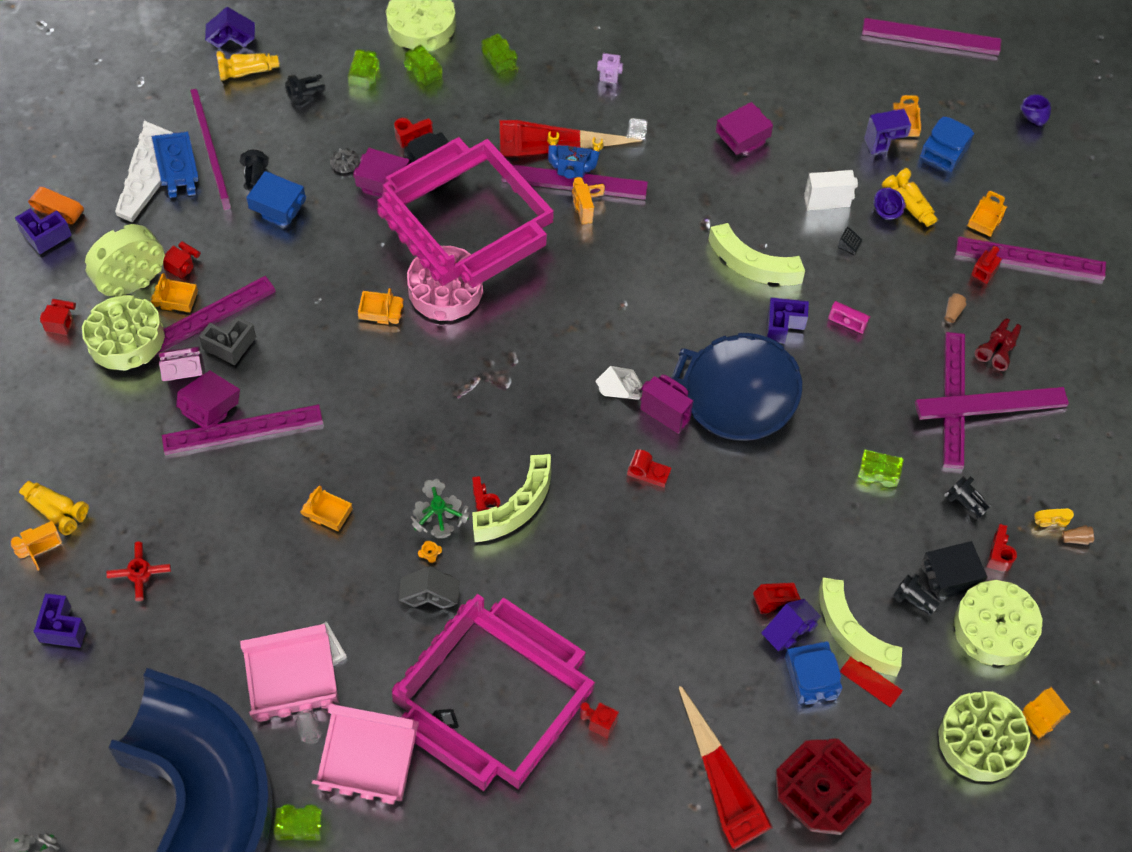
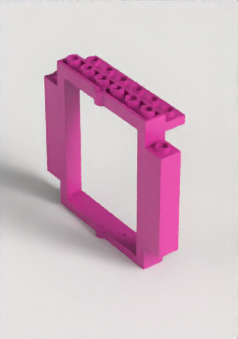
M458 137L387 176L386 183L383 184L382 197L377 200L379 216L387 221L389 228L392 231H396L400 241L407 244L411 254L419 258L423 268H427L432 278L442 286L461 276L465 283H468L472 288L476 287L546 246L547 234L542 228L553 223L554 211L488 139L469 148ZM488 160L511 185L512 190L518 193L538 216L455 264L454 256H449L405 205Z
M477 594L473 600L469 599L466 604L460 606L453 620L450 619L446 623L444 630L440 635L437 634L434 637L431 646L420 654L415 665L408 668L405 673L406 677L394 685L392 688V700L407 711L401 718L419 722L414 743L483 791L496 775L519 789L581 708V704L591 695L595 682L578 671L585 661V651L505 598H502L499 603H494L489 612L484 608V598ZM473 623L576 691L515 772L410 700L434 670L443 663L448 653Z

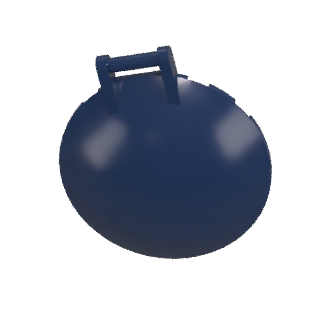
M738 333V335L729 337L725 335L712 341L710 345L699 352L681 348L678 354L680 357L673 374L669 376L687 389L688 398L693 400L691 413L694 418L708 431L731 440H754L776 432L792 418L802 396V377L794 357L773 339L753 333ZM686 360H690L691 362L684 379H680L679 377Z

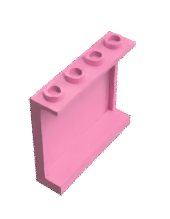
M325 624L240 641L246 666L251 704L250 716L254 721L264 722L274 716L288 717L291 713L299 711L300 713H308L313 708L318 707L327 709L329 704L339 703L329 633Z
M329 704L328 713H331V719L317 781L312 780V783L318 784V789L330 792L332 787L340 789L339 793L352 796L353 792L361 793L360 798L373 800L374 796L382 797L381 802L394 804L395 800L402 801L419 722Z

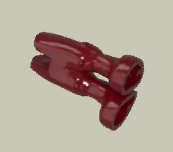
M1008 318L1004 319L991 332L990 340L979 345L974 353L979 361L987 362L991 359L997 345L1001 343L1002 346L992 359L993 367L999 371H1005L1009 367L1010 359L1008 354L1016 346V341L1022 327L1020 324H1017L1012 332L1008 331L1007 327L1010 322Z

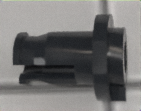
M318 74L315 77L309 76L298 79L296 75L288 76L285 82L288 98L298 104L302 103L303 96L315 94L318 91H325V84L310 88L306 87L307 84L319 82V79H322V75Z
M248 150L240 155V163L245 167V183H243V187L249 191L253 189L254 185L263 175V168H266L269 163V157L260 150Z
M963 476L944 496L950 502L956 498L968 511L976 516V519H979L992 505L988 504L984 497L971 485L974 479L971 476L968 479Z
M915 573L911 577L908 574L895 590L893 597L899 603L906 599L917 608L928 613L930 617L939 606L941 600L936 599L917 582L920 577Z

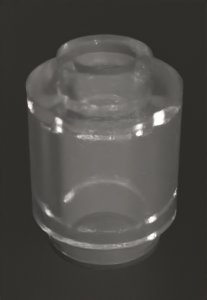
M313 710L299 712L296 715V725L300 740L306 742V744L316 743L322 736L317 715L314 714Z

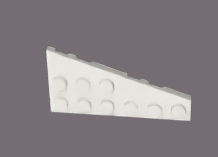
M144 121L142 133L139 135V143L137 148H135L128 170L129 174L124 182L125 187L115 212L117 216L133 222L160 187L161 181L151 136L172 134L173 132Z

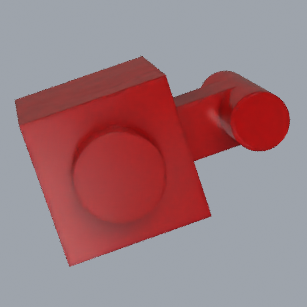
M181 241L178 245L179 248L173 245L165 253L163 267L168 272L183 279L194 267L191 255L199 258L201 252Z
M993 246L990 252L985 250L976 262L971 276L986 284L989 283L1002 261V258L997 256V253L1000 251L997 246Z
M52 299L51 305H47L45 311L40 316V322L44 330L67 335L73 322L70 310H75L76 303Z
M600 702L596 710L590 708L588 703H582L580 718L582 720L589 719V730L608 739L618 722L619 712Z

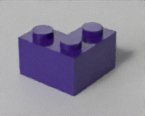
M225 7L206 24L205 41L218 48L229 40L245 47L255 39V22L229 7Z
M905 109L870 115L864 139L871 154L886 152L889 149L891 140L908 137L911 123Z
M30 208L14 217L20 232L39 255L72 236L66 220L58 211L40 220Z
M770 298L766 337L785 344L788 328L805 330L808 320L809 301Z
M45 593L34 628V634L41 643L81 648L86 626L81 618L69 617L71 605L66 596Z
M805 599L786 603L761 634L778 651L790 649L796 644L797 641L795 639L799 634L802 635L807 631L811 632L818 626L817 621L821 615Z

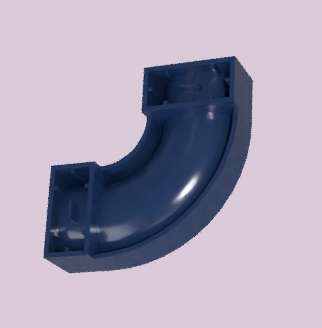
M147 668L143 675V698L136 718L126 735L119 741L112 739L108 748L119 766L157 779L161 776L175 787V810L156 852H265L272 825V788L263 756L251 730L230 705L212 692L191 682Z

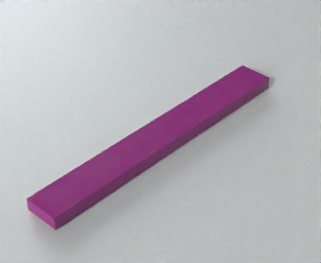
M864 18L862 35L999 55L1001 38Z
M191 89L194 108L223 209L228 210L231 208L199 93L198 90Z
M512 165L531 186L571 191L573 189V182L576 177L568 179L565 176L558 175L557 170ZM585 174L582 178L584 184L588 186L604 184L603 195L646 199L647 181ZM503 177L501 178L502 182H507ZM595 188L590 193H598L600 189Z
M959 236L957 239L955 255L979 259L985 250L990 252L993 246H997L1000 249L997 256L1002 258L1001 263L1104 280L1106 262Z
M263 276L164 328L165 338L158 353L203 331L209 323L216 324L275 293L274 286L266 276Z
M946 332L944 397L965 395V334ZM965 416L945 417L943 467L963 470Z
M1064 387L916 399L915 401L919 420L1061 408L1069 405Z
M318 404L220 423L212 428L199 427L163 434L162 442L165 455L322 425L323 420Z

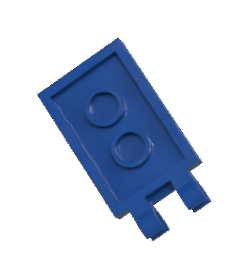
M180 132L151 136L161 186L167 185L169 198L177 197L176 186L186 185L188 196L195 195L194 182L198 181V173L189 133Z

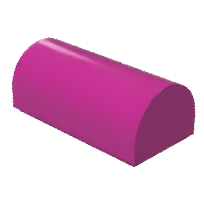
M835 301L828 319L863 334L871 316Z

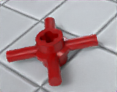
M137 541L134 543V559L129 562L127 568L107 570L106 574L107 579L128 577L131 582L135 583V600L143 601V583L149 580L151 574L171 572V564L151 566L146 560H143V543Z

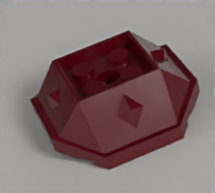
M838 738L806 740L775 771L777 800L812 832L841 835L872 803L871 768ZM823 785L828 791L821 792L817 786Z

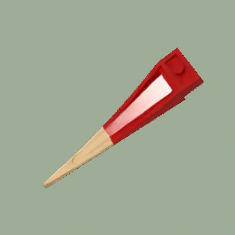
M500 120V153L504 157L522 158L548 154L550 146L548 143L549 132H551L550 136L552 138H556L557 132L559 133L556 146L564 145L587 149L593 148L592 139L596 137V144L601 142V138L603 139V147L637 143L643 140L635 137L574 130L520 120Z
M679 686V691L707 772L723 831L732 849H737L772 829L773 826L764 811V807L684 688Z

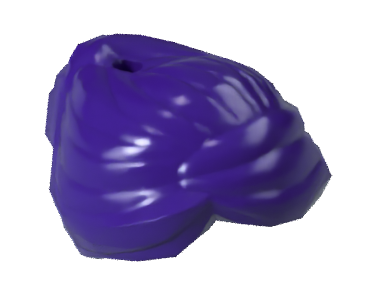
M1030 95L1026 97L1020 106L1023 116L1037 126L1045 125L1050 118L1051 104L1042 95Z
M881 188L874 196V208L880 217L892 220L903 214L905 200L898 191L892 188Z

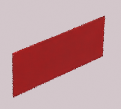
M852 657L847 660L840 670V673L890 708L903 691L861 661H856Z

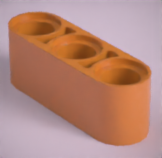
M42 186L28 200L31 207L46 215L58 211L67 224L73 225L84 211L83 206L79 202Z

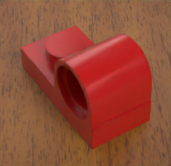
M399 118L394 123L395 138L401 148H403L411 140L427 133H433V123L430 118H427L412 125L408 119Z
M636 450L628 467L627 475L665 488L672 468L652 461L653 457L649 452Z
M480 476L472 477L476 511L491 509L487 507L488 505L500 507L499 497L493 493H486L485 483L481 484Z
M999 524L994 534L987 568L1003 572L1010 570L1017 558L1016 550L1006 545L1009 535L1006 534L1008 527L1006 525Z
M795 583L761 584L753 592L761 614L770 613L779 606L786 605V603L801 600Z

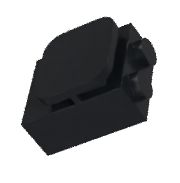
M442 132L437 134L427 133L408 143V147L403 149V158L409 159V162L412 163L449 143V141Z
M972 541L926 552L921 561L922 570L929 579L930 589L939 598H949L964 594L968 589L981 582H985L987 579V574Z

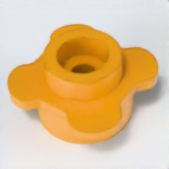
M425 541L421 550L418 551L419 558L427 559L429 563H434L438 554L442 553V548L432 541Z

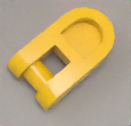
M1067 508L1041 510L1034 514L1035 523L1041 527H1048L1052 524L1067 527L1074 513Z

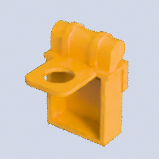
M903 95L900 102L893 103L892 110L905 109L911 123L908 136L919 137L921 132L919 97ZM912 99L914 103H904V101Z
M576 177L572 189L575 211L578 210L581 224L592 223L594 206L591 198L602 196L605 186L604 184L588 186L584 184L581 177ZM595 188L600 189L598 193H590Z
M988 191L986 197L983 196L982 200L980 199L967 226L991 237L1007 209V206L1003 205L1005 197L993 191ZM991 196L997 197L1000 202L998 203V202L992 200V198H990V197H991Z
M162 273L155 286L154 294L151 296V303L154 307L160 306L162 310L191 312L198 293L197 285L166 279L165 273Z
M391 288L388 289V294L363 291L358 309V319L377 321L380 324L389 325V321L392 324H398L401 318V309L403 308V298L393 296Z
M319 485L309 495V499L303 504L300 513L305 517H309L312 522L319 525L323 524L339 532L353 508L352 503L326 492V490L322 491V487Z
M53 521L33 530L29 528L21 532L22 539L14 537L11 540V546L15 555L18 558H25L30 555L38 571L40 569L34 556L62 543Z
M1052 687L1044 690L1033 702H1029L1022 711L1026 718V724L1038 739L1053 731V728L1071 712Z

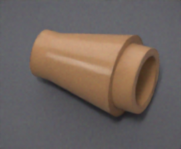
M953 294L949 297L944 317L947 322L955 323L957 317L966 307V298L964 296Z
M1087 525L1062 531L1063 543L1083 545L1093 543L1094 533L1092 526L1087 527Z

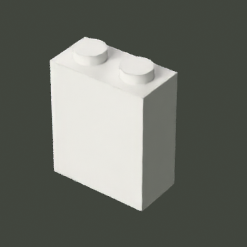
M853 170L809 173L804 193L807 210L850 207L852 200L855 198L854 190L858 187L857 177H854Z

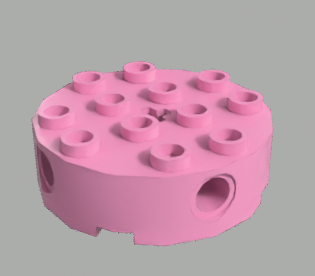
M441 246L449 256H454L455 264L471 255L461 248ZM418 257L412 260L407 271L409 299L414 308L428 318L439 321H452L468 315L478 306L483 295V283L472 288L462 280L461 276L442 286L432 278L427 268H423Z

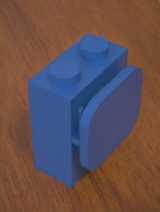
M942 117L923 145L920 157L953 172L971 145L974 132H972L970 127L952 118Z
M267 171L263 173L246 197L249 209L261 213L263 219L280 226L288 225L296 216L301 205L306 201L304 186Z
M828 641L787 649L785 660L798 704L805 703L809 705L821 699L830 701L840 695L842 690L841 674L836 657L831 652Z

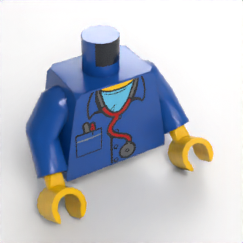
M549 132L548 161L557 169L558 175L565 176L568 179L573 177L583 178L586 173L596 168L600 155L598 151L603 148L602 138L598 144H596V137L592 139L593 150L564 145L556 146L559 133L557 132L556 138H552L550 136L551 132Z

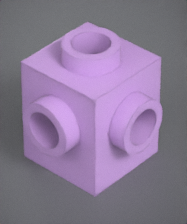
M603 53L602 60L598 61L597 71H600V81L617 83L618 75L622 74L623 63H620V56Z

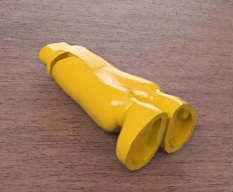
M216 51L221 81H225L230 77L239 78L251 73L271 71L272 68L279 67L278 55L270 56L269 53L267 56L264 53L233 54L230 59H226L222 51Z
M909 168L901 170L897 176L890 175L887 177L881 187L892 188L898 191L905 200V208L920 223L923 222L928 227L937 222L938 218L934 215L935 211L914 182L909 183L911 177Z
M27 481L19 490V493L24 496L25 501L40 511L49 521H53L55 525H58V530L63 535L73 533L77 529L76 521L81 523L87 516L89 510L87 503L79 501L74 504V501L69 497L59 494L37 482ZM64 514H69V515L72 516L74 519H72L71 517L65 516Z

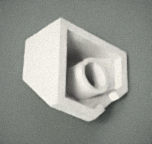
M610 366L595 381L599 386L600 393L604 396L634 400L641 398L639 391L643 384L632 369Z

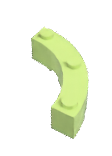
M728 223L710 227L708 240L713 250L735 272L764 284H768V282L779 283L781 286L802 284L805 269L799 256L775 257L755 251L738 239Z
M551 454L530 455V468L526 482L522 488L509 498L507 503L498 508L496 506L488 510L472 512L475 542L487 541L506 535L523 525L535 514L543 503L550 486Z
M823 578L819 587L820 609L823 612L825 624L832 637L856 661L863 662L877 672L897 677L901 668L902 647L885 643L868 633L856 621L849 610L844 595V581Z

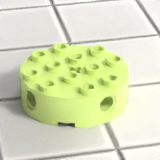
M451 0L389 1L386 10L388 32L391 39L398 46L411 48L414 52H428L443 47L450 41L449 38L456 29L455 9Z
M130 224L117 232L112 230L104 234L93 244L86 255L85 263L87 265L85 271L98 291L106 296H122L147 287L156 274L161 272L165 254L162 245L149 229L143 225Z
M130 295L112 297L97 304L91 310V315L87 320H84L82 325L83 340L88 347L89 354L96 363L107 369L126 371L148 363L161 349L165 338L163 324L160 321L159 312L154 305L145 299H136Z
M992 580L981 582L967 591L955 611L954 626L957 641L969 656L982 664L1009 666L1015 665L1028 656L1041 635L1043 619L1037 603L1028 592L1013 583Z
M989 691L974 692L960 696L949 706L938 730L939 747L946 761L959 774L975 781L994 782L1008 777L1020 765V762L1026 756L1031 742L1030 732H1028V726L1025 722L1026 718L1022 711L1010 699Z

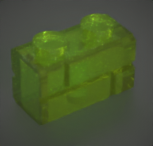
M495 34L491 38L488 37L481 41V51L497 74L501 75L507 70L510 71L516 68L517 54L514 50L511 51L508 41L505 38L503 39L500 34Z
M421 44L404 54V65L408 71L411 70L414 73L417 81H422L427 86L433 83V81L442 78V66Z
M361 49L355 51L348 73L350 87H360V89L368 90L371 83L375 82L376 74L374 72L379 69L380 64L376 52Z
M864 450L858 478H862L863 481L869 483L873 481L879 482L886 487L897 486L901 477L904 459Z
M287 804L283 805L282 808H276L274 826L276 840H321L323 812L318 806L306 805L305 808H296L294 805Z

